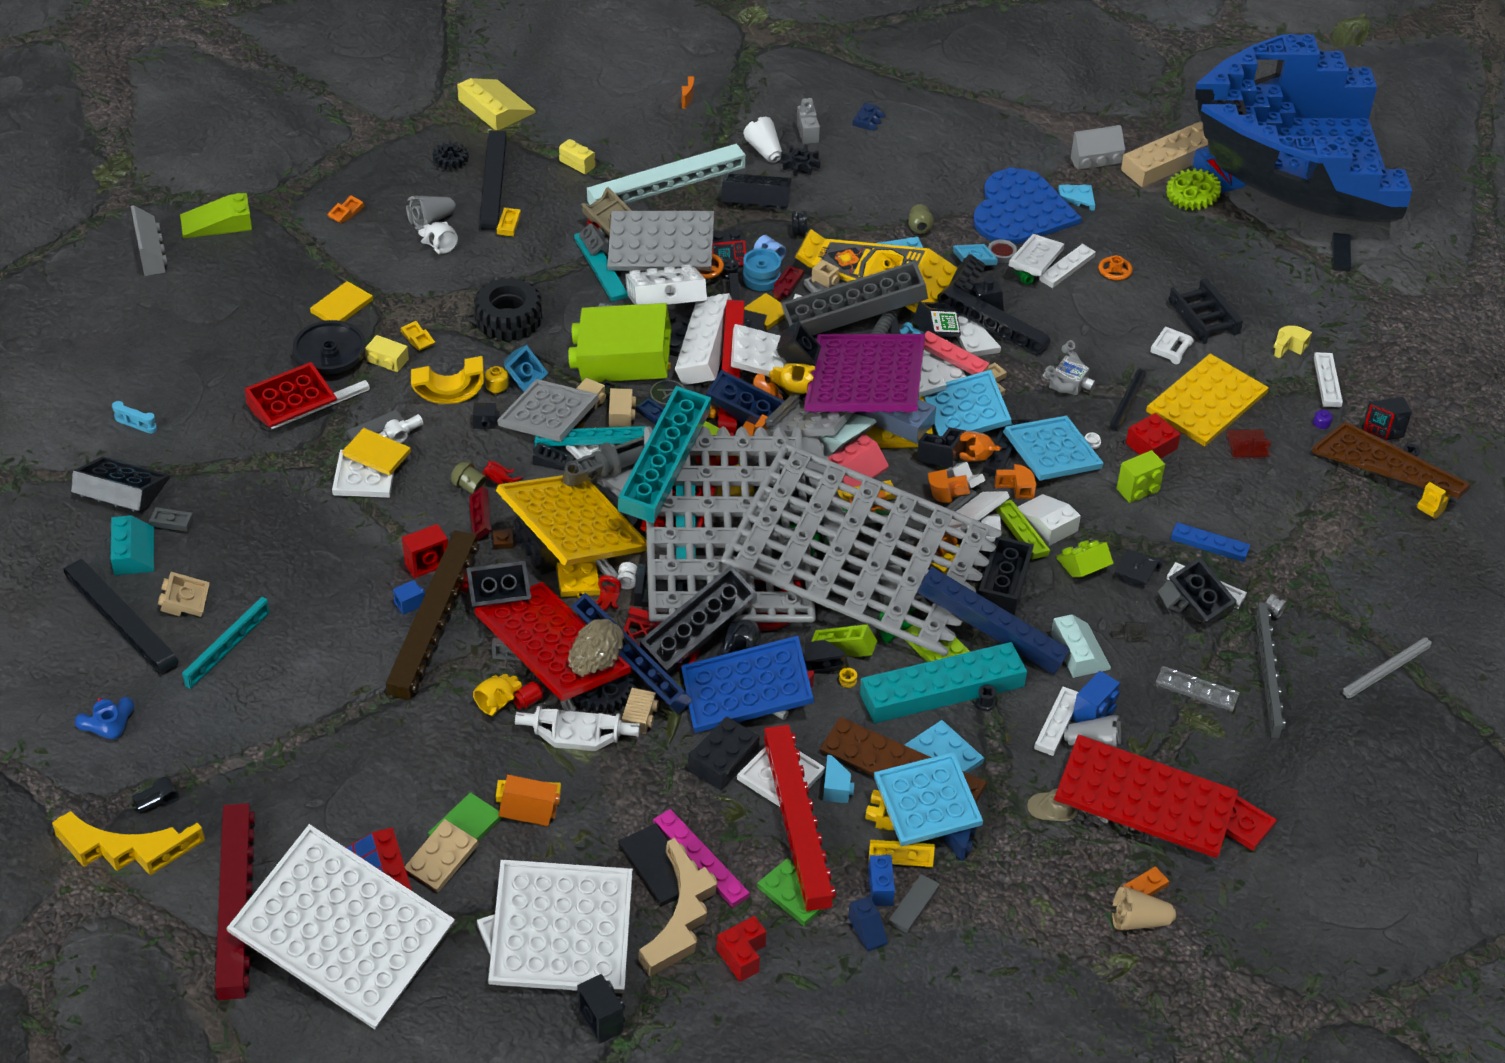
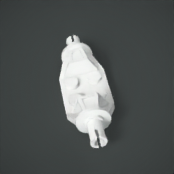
M538 706L535 714L516 712L515 725L533 726L535 735H540L555 748L597 751L612 742H618L620 735L639 737L640 723H624L621 720L620 714L611 716L601 713L542 709L541 706ZM542 722L552 724V732L542 727ZM602 729H614V733L601 736Z

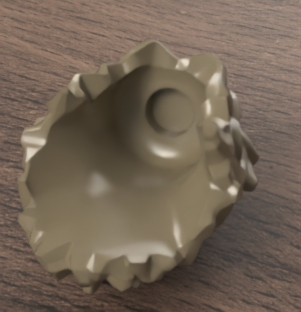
M609 619L593 620L578 632L579 635L576 637L573 647L568 651L569 667L572 668L573 673L582 677L589 675L591 672L595 673L597 669L603 671L607 667L614 666L615 661L618 659V654L623 648L624 633L617 624H614Z

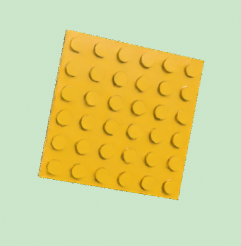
M563 475L499 484L496 489L502 499L508 503L513 511L519 515L524 523L529 526L564 566L647 551L646 539L591 481H586L576 486H567L562 481Z

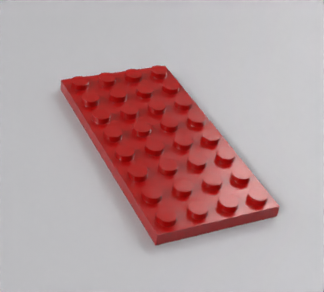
M543 582L530 586L531 600L475 608V615L561 701L631 673V666L619 655L614 666L607 667L603 671L597 669L595 673L591 672L584 677L573 673L572 668L569 667L568 651L573 647L575 639L579 635L578 632L587 624Z
M1078 734L1054 800L1218 858L1239 790Z

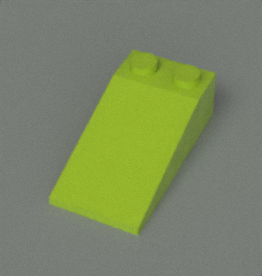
M247 193L228 195L180 214L183 239L252 230Z

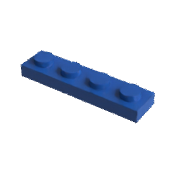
M1176 522L1170 539L1241 562H1245L1250 548L1248 543Z

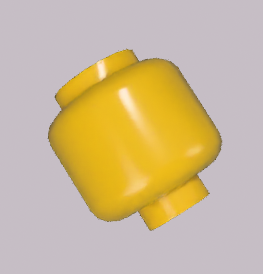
M494 366L486 370L485 386L487 390L493 393H501L507 389L509 384L506 369Z

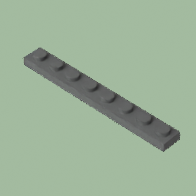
M1258 603L1255 619L1271 738L1279 739L1281 731L1285 730V718H1282L1283 703L1279 700L1281 698V687L1277 685L1279 682V672L1275 670L1277 657L1273 655L1275 642L1271 640L1273 627L1269 626L1271 612L1267 611V603Z

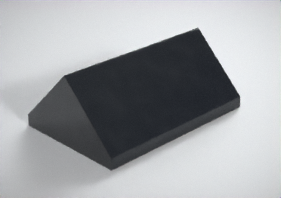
M526 560L466 568L468 594L472 607L531 600Z

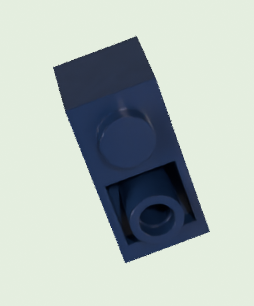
M977 827L944 835V840L959 860L964 861L966 853L970 854L973 841H970V837H975Z

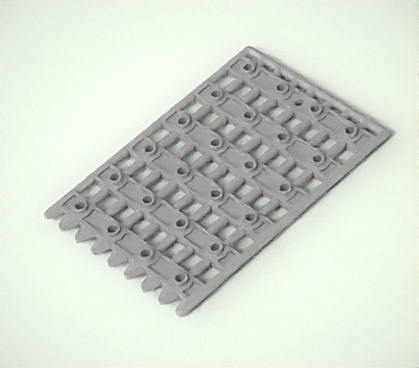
M724 426L719 428L716 436H712L707 427H702L674 485L684 486V496H673L671 489L658 515L666 517V527H654V523L646 521L649 620L651 622H663L699 591L695 589V580H707L708 584L729 567L722 564L721 559H714L713 548H725L726 550L737 530V528H732L731 517H744L754 498L749 497V486H760L770 466H766V456H776L783 443L803 449L802 430L800 428H795L791 437H787L781 427L774 430L773 436H768L762 427L756 429L754 436H749L744 427L738 428L735 436H730ZM651 427L644 428V446L653 431ZM788 451L785 454V456L791 455V453ZM690 455H702V466H691ZM709 455L721 456V466H710ZM728 456H739L740 466H729ZM747 456H758L759 466H748ZM779 465L776 473L781 474L784 467ZM805 475L802 476L799 482L806 484ZM772 479L769 486H774L777 481ZM691 485L703 486V496H692ZM711 486H722V496H711ZM730 486H741L742 497H731ZM799 490V497L796 498L807 502L806 493ZM764 493L761 501L766 502L768 494ZM788 503L785 511L802 517L805 509ZM757 507L753 515L758 517L762 509ZM770 508L772 512L777 511L775 508ZM673 516H685V527H674ZM693 516H704L705 527H693ZM712 516L724 517V528L712 527ZM781 517L782 527L794 531L795 528H790L789 520ZM749 522L746 530L751 531V522ZM773 531L770 540L787 546L790 538ZM742 536L738 544L743 546L746 538ZM766 546L764 548V555L772 558V548ZM810 546L806 552L809 556H811ZM686 547V559H675L674 548ZM694 547L706 548V559H694ZM655 548H667V559H655ZM758 561L754 569L772 575L775 567ZM802 561L798 569L812 574V565ZM736 570L755 590L754 580L760 579ZM794 576L790 584L794 585L793 580L804 579ZM656 580H668V591H656ZM675 580H687L688 591H676ZM805 580L806 590L808 591L811 582ZM766 582L767 592H756L758 594L756 602L744 611L748 612V614H740L732 622L744 619L754 622H814L816 620L815 602L787 590L786 592H774V585ZM657 612H669V614H657ZM756 612H768V614H756ZM776 612H788V615H776ZM796 612H803L808 615H796Z
M783 443L721 558V563L727 566L732 565L736 570L946 656L949 650L938 642L939 639L953 641L956 637L955 633L946 627V624L960 626L963 620L936 603L930 606L915 600L917 590L928 573L931 562H934L949 569L947 576L976 592V589L968 584L966 580H982L983 575L973 568V565L988 566L989 560L979 551L994 552L996 546L986 536L1001 537L1002 531L788 443ZM787 451L791 453L788 460L783 459ZM812 461L827 467L824 474L808 469L809 462ZM779 465L784 467L781 474L776 473ZM805 475L820 481L816 489L799 482L802 476ZM845 475L861 481L859 489L842 483ZM772 479L777 481L773 488L769 487ZM795 489L812 495L809 503L793 497ZM838 489L854 495L852 503L835 497ZM880 490L898 496L895 503L877 497ZM764 493L769 495L766 502L761 501ZM790 503L805 509L802 517L785 511L787 504ZM831 503L847 509L845 517L827 511ZM873 504L891 510L888 517L886 518L870 511ZM916 504L932 510L931 517L928 518L913 512ZM757 507L762 509L758 517L753 515ZM770 508H775L777 511L772 512ZM782 517L797 523L795 530L791 531L777 525L780 518ZM823 518L841 524L838 531L836 532L820 525ZM866 518L883 524L881 532L864 526ZM909 518L927 525L924 532L906 526ZM954 519L969 525L967 532L965 533L950 527L951 520ZM749 522L754 523L751 531L746 530ZM773 531L790 538L787 546L770 540ZM816 532L833 538L831 545L828 546L813 540ZM861 532L877 539L874 546L856 540L859 533ZM902 533L920 539L917 547L900 541ZM945 533L962 539L960 547L942 541ZM742 536L746 538L743 546L738 544ZM767 546L782 552L779 561L762 554L764 548ZM809 546L826 553L823 561L806 554ZM852 547L869 553L867 560L864 561L849 555ZM895 547L912 553L910 561L892 555ZM938 547L956 554L953 562L935 555ZM734 551L739 552L735 560L730 559ZM760 561L775 567L772 575L754 569L757 562ZM802 561L819 568L815 576L798 569ZM845 561L861 567L860 575L857 576L843 570L842 567ZM888 562L906 568L903 576L886 570ZM796 576L811 582L808 591L790 584L793 577ZM840 576L854 582L855 585L852 591L834 584L837 577ZM881 576L899 583L896 591L879 585L878 582ZM830 591L847 597L845 605L843 606L827 599ZM874 591L892 598L889 605L887 606L872 600L871 597ZM869 606L885 613L882 620L879 621L863 614L866 607ZM912 606L929 613L926 620L923 621L908 615L910 607ZM905 621L922 628L919 635L915 636L901 630L903 622Z

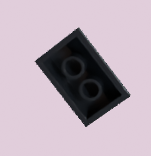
M1200 557L1169 577L1170 581L1205 623L1218 621L1232 612L1237 600Z

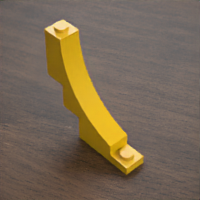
M71 811L52 822L56 836L83 867L103 855L116 871L136 860L149 875H152L205 841L203 829L198 823L186 828L180 834L173 827L146 834H117L97 829L83 822Z

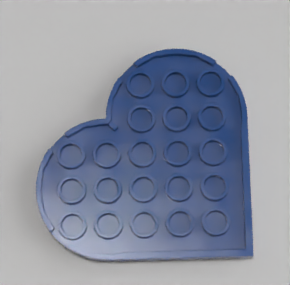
M1013 167L994 172L986 180L984 187L986 200L977 206L973 218L975 229L984 238L992 242L995 240H1008L1014 244L1025 243L1032 234L1045 236L1078 225L1082 221L1080 215L1037 172Z

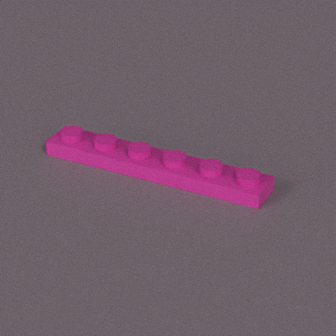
M671 809L653 819V824L656 823L668 840L675 838L679 844L681 843L684 846L686 855L696 863L698 871L706 867L709 873L714 874L717 879L716 892L731 908L749 898L750 892Z

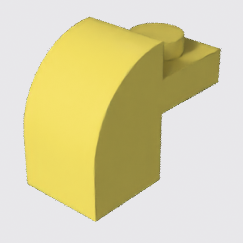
M1285 326L1281 328L1274 344V356L1281 358L1288 349L1301 355L1309 346L1312 332L1298 326Z

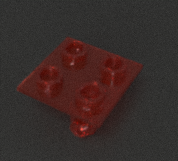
M1263 429L1227 430L1233 457H1270L1268 447L1271 446V442L1265 438Z

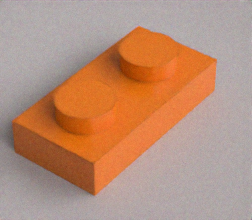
M1155 866L1122 887H1129L1153 896L1168 887L1170 881Z

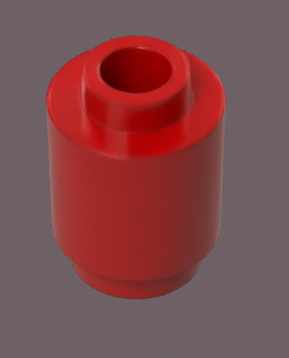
M533 681L526 684L513 694L514 704L518 709L528 708L543 698V688L539 683Z

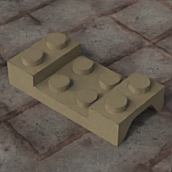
M609 187L605 189L602 197L591 205L587 203L581 204L583 214L592 223L596 222L609 237L612 211H632Z

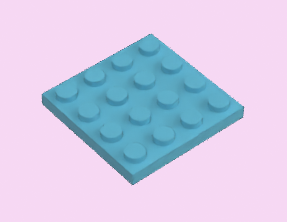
M991 370L945 382L946 390L924 396L927 403L936 406L934 426L939 436H943L949 427L982 433L1012 424L1011 417Z
M1068 416L1006 426L1003 433L1039 481L1102 469L1104 464Z
M954 752L874 772V779L901 847L983 825V819Z

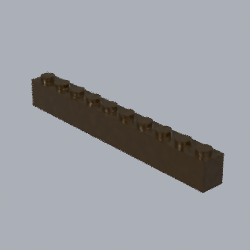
M457 530L453 531L386 681L388 695L411 700L413 694L417 693L419 680L426 673V664L432 659L433 648L439 643L440 632L446 627L448 614L451 615L453 611V603L459 597L461 584H465L467 577L466 568L472 567L473 557L479 552L480 545L477 543V536L475 534Z

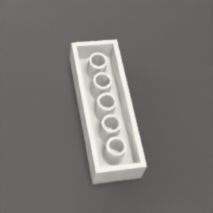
M729 293L710 296L704 301H696L675 367L682 385L716 379L723 357L727 300H732Z

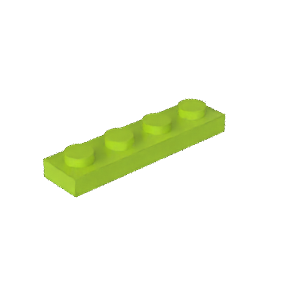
M1012 500L1005 501L995 508V511L1018 541L1034 544L1032 559L1049 555L1050 549Z

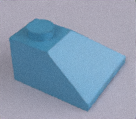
M527 345L514 350L504 360L505 369L523 392L536 379L542 380L548 374L547 370Z

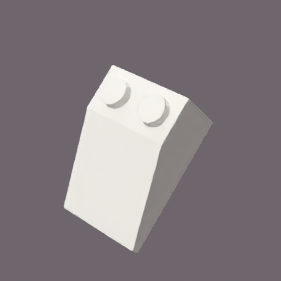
M1042 494L1018 506V509L1048 546L1078 531L1081 515L1065 502Z

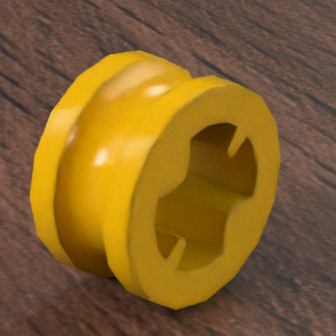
M852 668L842 669L839 674L840 685L845 688L855 686L857 683V672Z

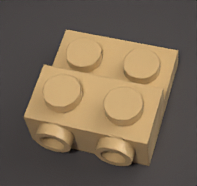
M171 572L168 579L164 578L161 590L165 592L160 594L158 605H161L160 611L180 616L181 612L201 617L210 582Z

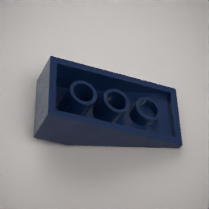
M723 370L719 372L706 393V396L711 397L712 401L742 425L746 421L756 425L762 414L769 417L784 402V400Z

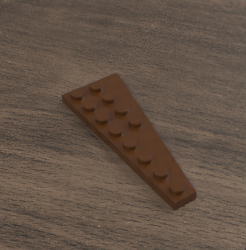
M1346 421L1314 445L1312 449L1314 454L1425 488L1431 482L1445 490V495L1458 499L1470 489V483Z

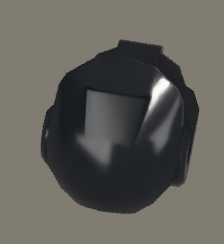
M747 619L730 622L724 647L721 648V655L759 646L761 630L754 621Z

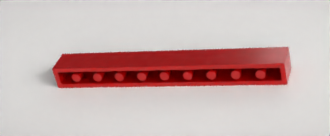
M789 725L767 727L764 729V743L806 911L832 908V901L836 898L835 887L830 885V868L825 866L827 862L826 852L821 850L820 847L822 845L821 833L816 831V828H818L816 815L813 816L811 812L813 811V802L807 796L809 794L808 783L803 781L805 777L804 767L799 765L800 752L794 746L796 745L795 733H791Z

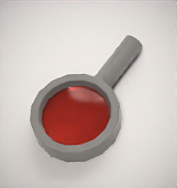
M995 240L988 246V249L998 259V263H1009L1010 259L1017 252L1014 243L1008 240Z

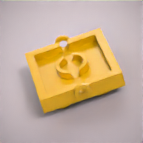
M595 561L567 566L557 563L556 569L561 597L577 596V598H580V593L582 595L586 593L588 596L600 595Z

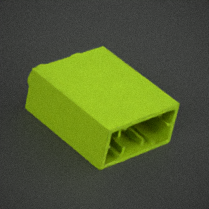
M667 303L582 308L580 323H572L573 344H577V347H569L570 368H579L581 382L585 378L596 382H603L605 379L608 381H624L668 377L671 324Z

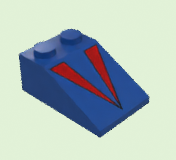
M1208 147L1195 151L1193 166L1197 171L1202 169V172L1208 170L1209 174L1214 173V177H1218V181H1220L1221 193L1246 187V184L1223 171L1218 166L1215 156L1210 153Z

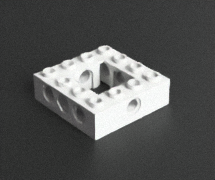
M682 265L681 268L676 269L673 266L664 267V270L658 271L657 268L647 269V272L632 270L630 274H625L627 293L634 305L667 303L668 305L707 300L706 280L692 265Z

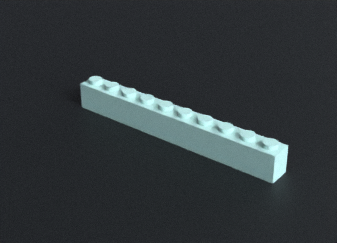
M733 144L588 187L587 201L591 205L600 199L605 189L609 187L626 204L745 168L746 155L737 144Z

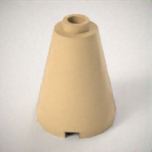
M1120 887L1115 894L1113 906H1117L1116 913H1112L1115 929L1132 930L1169 926L1176 918V910L1173 908V905L1129 887Z

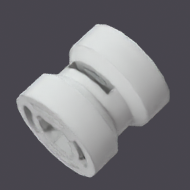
M624 562L619 566L617 579L620 581L622 589L629 590L635 587L638 567L633 563Z

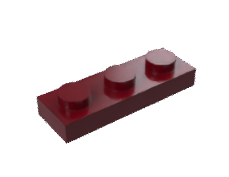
M483 486L469 496L472 534L477 536V541L488 535L491 531L488 489Z

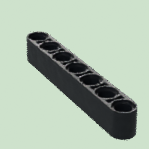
M947 285L937 296L939 303H947L957 311V314L1033 354H1041L1050 344V337L1046 333L956 286Z

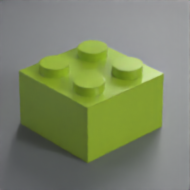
M1152 450L1122 462L1116 489L1129 503L1160 491L1165 463Z

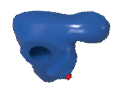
M123 697L115 705L110 699L98 698V701L93 706V716L91 717L85 713L78 714L75 717V726L82 731H91L108 739H117L123 733L127 719L134 710V702L129 697Z

